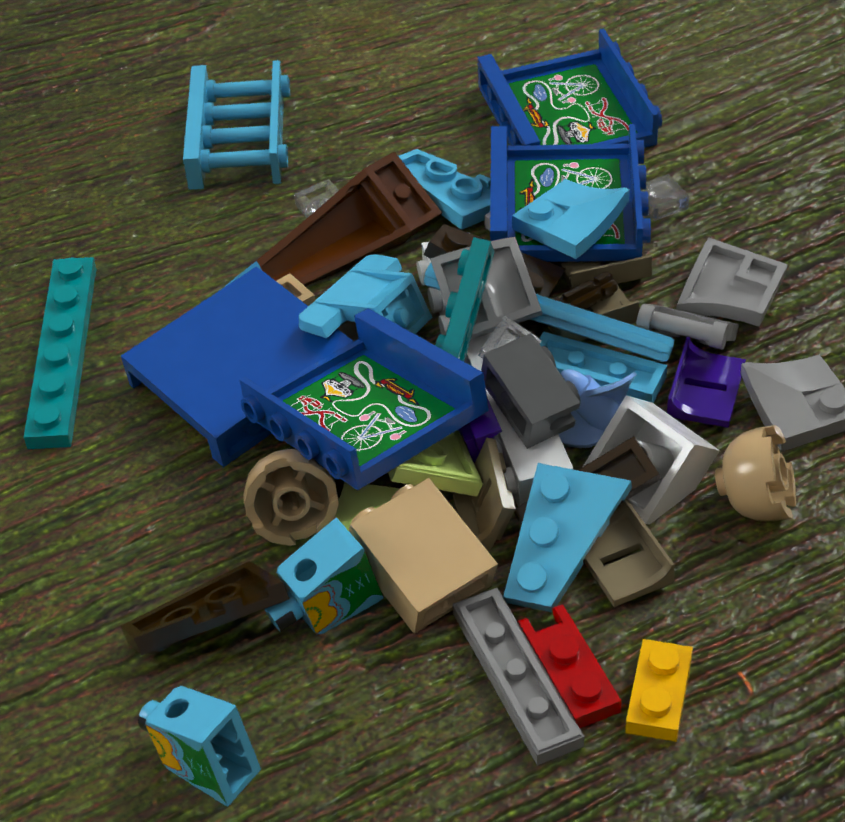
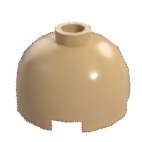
M776 425L759 427L740 434L731 441L724 452L723 467L716 468L715 481L720 496L728 495L732 507L744 517L756 521L792 519L791 509L787 508L786 505L796 506L792 462H785L784 456L779 451L778 445L786 443L781 429Z
M296 449L274 451L260 459L249 472L243 493L246 515L253 524L255 532L271 543L288 546L296 545L295 540L305 539L318 533L335 519L339 506L333 476L313 458L307 460Z

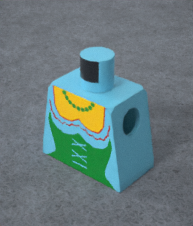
M335 518L279 565L276 572L279 579L283 581L290 599L264 610L279 632L302 617L315 634H323L383 599V595L364 548L339 519Z
M184 686L174 688L161 703L155 700L146 703L139 713L138 724L141 729L149 732L163 765L227 807L261 770L237 707L229 702Z

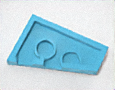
M419 149L399 155V158L441 210L443 217L461 230L485 220L484 216L490 212L491 178L478 174L476 177L457 172L456 164Z
M538 463L503 595L505 602L552 612V608L558 605L583 566V560L597 538H601L610 524L609 519L621 500L624 501L631 491V480Z

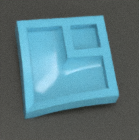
M565 179L513 214L512 229L577 259L594 245L618 218L629 202V189L625 187L616 189L594 188Z

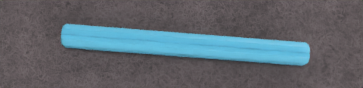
M430 263L425 272L424 284L440 290L432 263ZM536 294L543 315L530 320L660 362H667L671 356L674 347V339L672 337Z

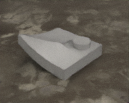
M516 237L491 241L495 253L471 339L543 315ZM470 247L430 259L446 306L450 293L452 291L458 292L462 276L457 275L463 249L470 250Z
M708 237L687 279L676 310L703 316L729 318L760 327L785 277L788 264Z
M820 354L789 362H745L741 364V376L764 426H778L785 437L786 443L778 445L781 452L845 431V387Z

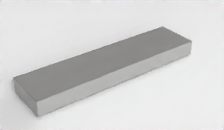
M498 588L454 603L453 615L535 763L540 765L584 747L583 733Z

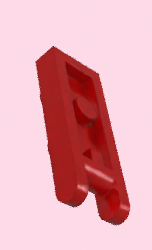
M563 604L552 608V614L557 624L535 632L527 618L517 621L579 728L621 713L622 700Z

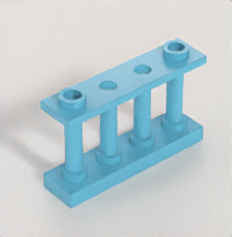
M275 60L272 63V80L215 83V80L208 79L206 65L191 66L183 153L189 190L204 189L205 173H211L213 168L271 165L273 184H281L282 168H288L287 145L282 144L284 98L290 97L289 75H282L280 60ZM271 95V102L219 106H214L213 102L217 101V98ZM270 117V125L221 129H212L211 126L215 125V121ZM269 141V149L218 153H210L209 150L213 148V144Z

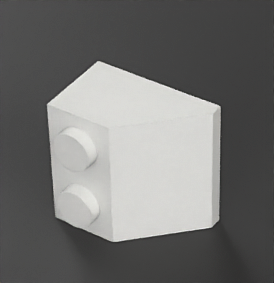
M626 395L583 467L634 436L659 472L661 479L628 499L643 522L651 524L696 490L720 450L654 403Z

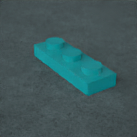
M473 237L470 250L463 249L457 269V275L462 276L458 292L452 291L450 293L446 306L445 317L450 318L446 335L439 334L435 346L462 361H465L495 253L491 241Z

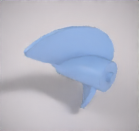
M572 369L563 370L560 374L565 381H571L579 393L581 403L579 409L571 412L576 420L575 426L559 434L562 443L574 448H590L595 446L625 398L632 381L637 376L635 371L620 381L600 386L590 375H583Z

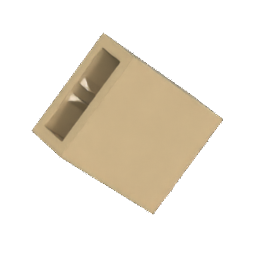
M430 478L415 486L413 484L403 486L394 493L390 501L376 509L368 507L362 510L350 523L349 532L364 548L381 592L413 634L451 612L454 603L478 595L493 584L498 563Z

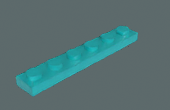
M94 257L53 259L24 432L27 449L71 447L97 270Z

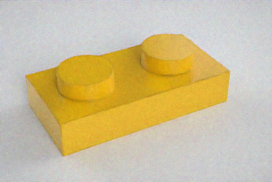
M648 639L642 640L626 718L625 733L677 742L692 662L693 647Z

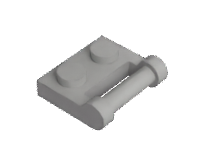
M653 304L641 305L636 326L651 331L655 329L654 332L673 337H680L682 335L695 338L696 342L722 350L725 347L726 341L736 340L739 324Z

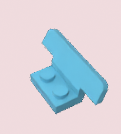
M373 254L364 257L299 314V328L302 331L328 338L346 320L355 322L354 315L369 308L416 334L432 316L413 274L400 272L402 267L398 258Z

